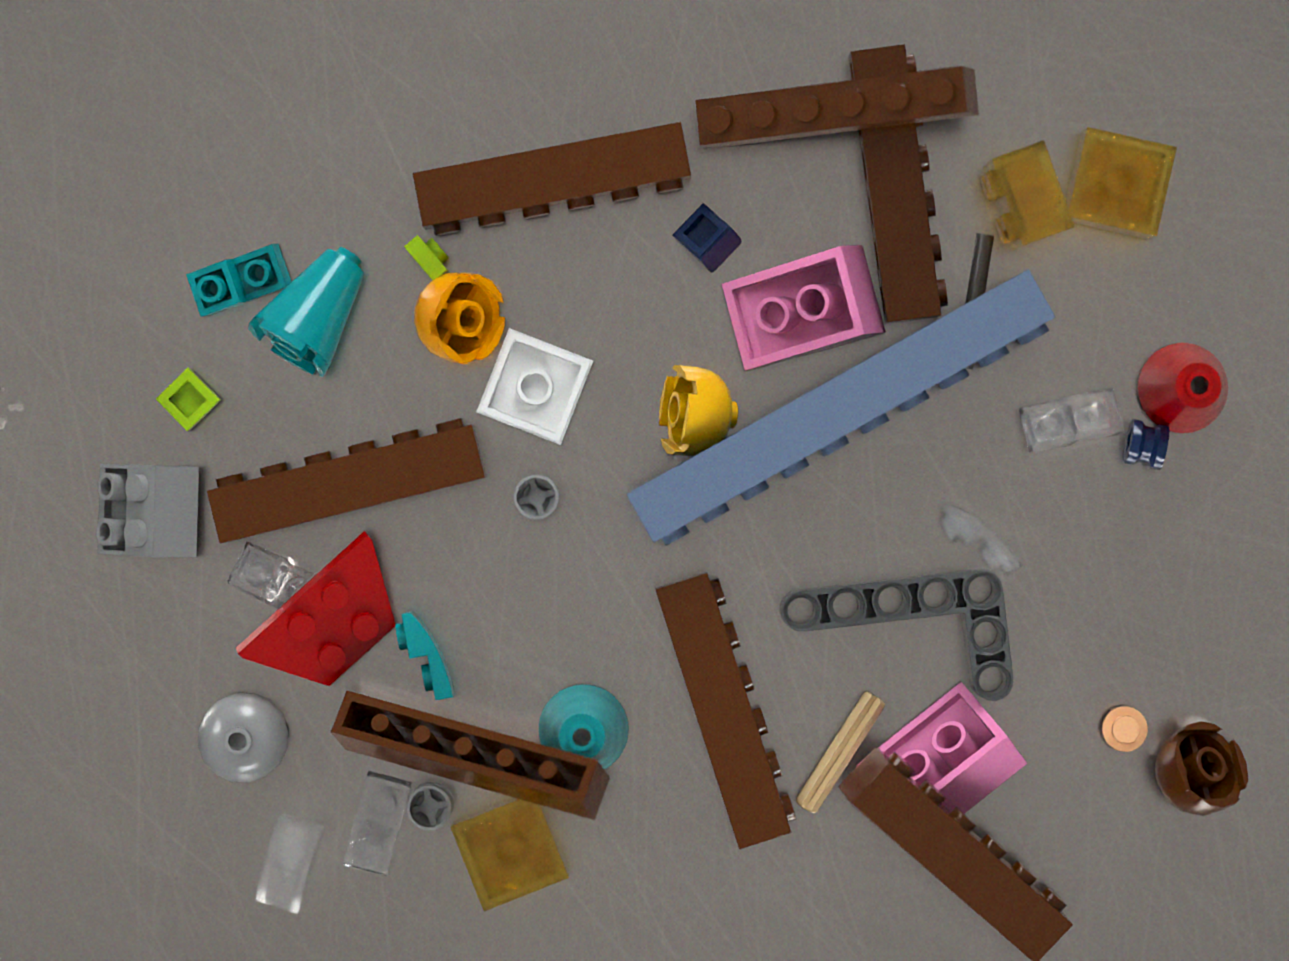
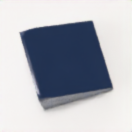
M704 203L672 235L710 272H714L742 242L737 233Z

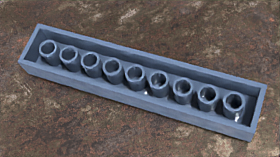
M1028 269L626 495L653 543L662 538L667 546L690 533L686 524L701 516L704 522L708 523L729 511L726 502L739 494L742 495L744 501H747L770 488L766 479L781 472L783 478H788L808 467L809 463L805 457L818 450L821 451L823 456H827L849 444L850 442L846 435L855 429L860 428L862 434H865L890 421L886 412L899 405L901 411L904 412L930 398L926 390L937 383L942 390L947 389L970 376L966 367L978 361L982 368L1009 354L1006 345L1017 339L1020 345H1023L1050 331L1046 322L1055 318V315Z

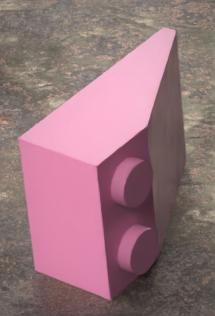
M862 245L835 247L722 284L745 371L846 345L886 332Z

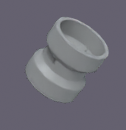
M529 475L518 483L513 494L514 504L518 512L524 517L533 520L544 519L556 510L560 500L559 490L555 482L543 475Z
M426 782L419 785L407 801L409 820L422 830L441 828L449 820L454 809V799L451 792L444 785L437 782Z

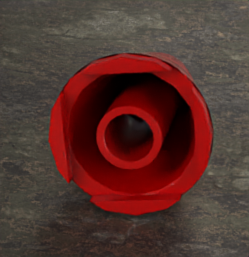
M1176 343L1161 348L1149 357L1140 371L1137 391L1143 410L1152 422L1157 425L1169 426L1171 432L1190 433L1210 425L1222 412L1228 396V381L1220 361L1207 349L1190 343ZM1192 380L1195 384V393L1191 389Z

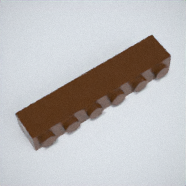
M905 44L851 51L848 56L851 80L917 72L914 54L906 55ZM923 122L858 130L884 324L941 316V307L948 306L945 280H937L934 262L942 261L939 235H931L928 217L936 216L935 201L932 189H924L922 172L930 170L926 144L918 145L916 127L923 126Z
M965 66L695 100L700 146L712 148L979 115L975 70Z
M677 122L413 173L422 226L425 230L434 229V235L438 236L461 231L460 223L478 220L479 227L502 224L506 222V214L522 212L524 219L550 214L549 206L567 203L568 210L594 206V198L611 195L613 202L639 197L638 189L656 186L657 193L680 190L684 188L682 181L691 179V172L682 124Z
M462 418L436 424L437 433L420 437L418 429L392 435L393 444L376 448L375 442L372 440L348 446L350 455L332 459L331 453L328 451L304 457L306 466L288 470L287 464L284 462L260 468L262 477L244 481L243 474L240 473L216 479L218 488L207 490V495L219 543H227L487 478L474 425L464 426Z
M704 572L655 588L739 850L791 833L788 822L796 820V816L788 793L779 796L774 779L781 777L782 773L775 751L765 753L760 736L768 733L761 708L752 710L746 694L754 690L747 665L738 667L732 651L741 646L733 622L724 624L718 606L727 603L719 578L710 581L708 573Z
M348 690L331 730V733L345 750L591 820L596 818L610 779L600 762L596 759Z
M875 747L838 786L849 802L1030 960L1039 961L1073 926L1071 921L1062 912L1067 904L1049 887H1046L1042 892L1033 885L1037 878L1021 862L1017 860L1011 866L1002 857L1007 853L1006 850L989 834H986L982 839L972 831L977 825L961 809L955 807L950 812L941 803L946 798L929 781L925 780L919 785L910 776L915 770L901 756L894 752L888 757L879 748Z

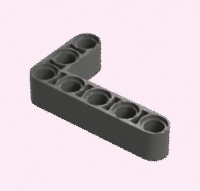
M969 569L797 589L784 596L780 603V615L785 624L795 631L803 632L961 613L968 679L971 689L978 696L988 701H997L1006 697L1013 687V670L1003 586L997 575L988 570ZM978 577H986L992 585L990 597L983 602L973 601L969 594L971 582ZM940 582L947 589V599L939 607H929L924 600V590L930 583ZM889 587L897 588L903 597L901 607L892 613L884 612L878 603L880 593ZM844 592L852 593L858 601V608L855 614L848 618L837 616L833 609L835 598ZM797 598H806L813 606L811 618L803 623L792 621L788 615L790 603ZM983 622H991L997 629V638L988 647H980L974 639L976 627ZM997 667L1002 673V684L997 690L986 692L980 686V675L986 668Z

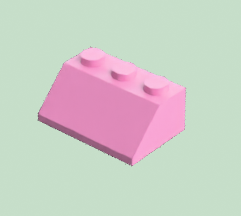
M962 682L878 747L888 757L894 752L901 756L915 770L910 777L919 785L927 780L936 787L946 798L941 804L950 812L955 807H958L966 813L1027 764L1008 736Z

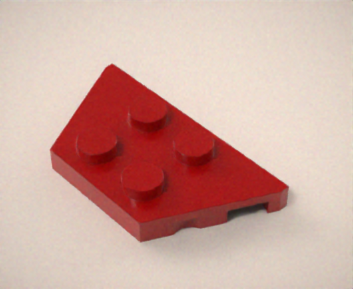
M363 531L236 647L237 653L243 659L326 686L333 684L389 633L396 624L373 541L369 534Z

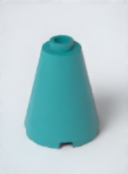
M339 247L337 251L326 249L252 318L248 324L249 331L259 341H261L264 335L269 337L273 344L271 351L293 366L312 375L317 370L319 376L323 377L331 365L363 280L364 272L359 267L362 261L351 251L343 247Z
M575 685L559 691L548 701L539 720V739L542 745L596 759L604 770L621 756L628 740V720L622 705L610 692L595 685ZM579 728L587 729L591 734V740L589 742H579L574 739L573 733Z

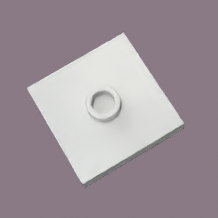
M509 328L478 406L477 413L561 445L594 361Z

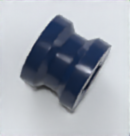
M1132 419L1125 442L1124 463L1134 465L1140 461L1148 463L1152 469L1160 470L1168 448L1169 426L1159 424L1156 427L1145 426L1142 420Z

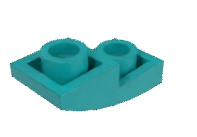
M279 243L271 244L239 257L226 259L186 274L200 317H205L276 293L292 282Z
M414 611L402 613L403 622L395 624L399 649H408L409 659L423 656L428 657L429 664L421 665L425 691L434 690L435 700L454 697L455 690L448 665L432 633Z

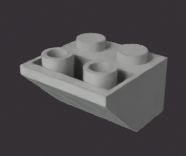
M100 464V478L98 481L99 520L96 529L98 554L142 557H196L199 467Z

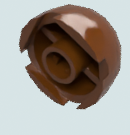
M1203 721L1188 724L1176 731L1160 748L1155 764L1157 783L1162 794L1170 804L1182 812L1205 816L1225 810L1239 801L1240 791L1247 787V763L1239 745L1234 739L1227 742L1222 735L1217 733L1222 729L1215 724Z

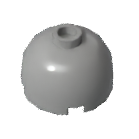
M235 693L219 699L205 712L198 728V747L204 763L215 775L230 782L251 783L268 776L281 764L288 749V729L283 713L271 700L256 693Z

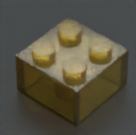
M1087 127L1080 135L1061 220L1147 240L1157 237L1177 147Z
M1044 140L992 158L983 166L985 172L984 175L980 176L982 189L988 202L996 201L1000 212L999 218L995 219L999 236L1003 244L1011 243L1013 251L1063 234L1075 227Z
M513 797L455 820L450 826L484 912L569 878L570 870L546 810L542 805Z

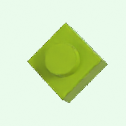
M417 235L404 246L432 280L449 273L443 265L449 257L433 238L424 243Z
M187 368L156 398L188 432L221 401L191 368Z

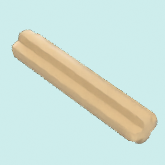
M870 692L863 693L796 797V802L799 806L810 813H816L884 709L885 703L880 698Z

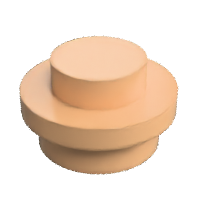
M1117 707L1111 710L1103 720V737L1106 743L1115 750L1121 752L1133 751L1139 748L1147 737L1148 725L1146 719L1138 710L1132 707Z

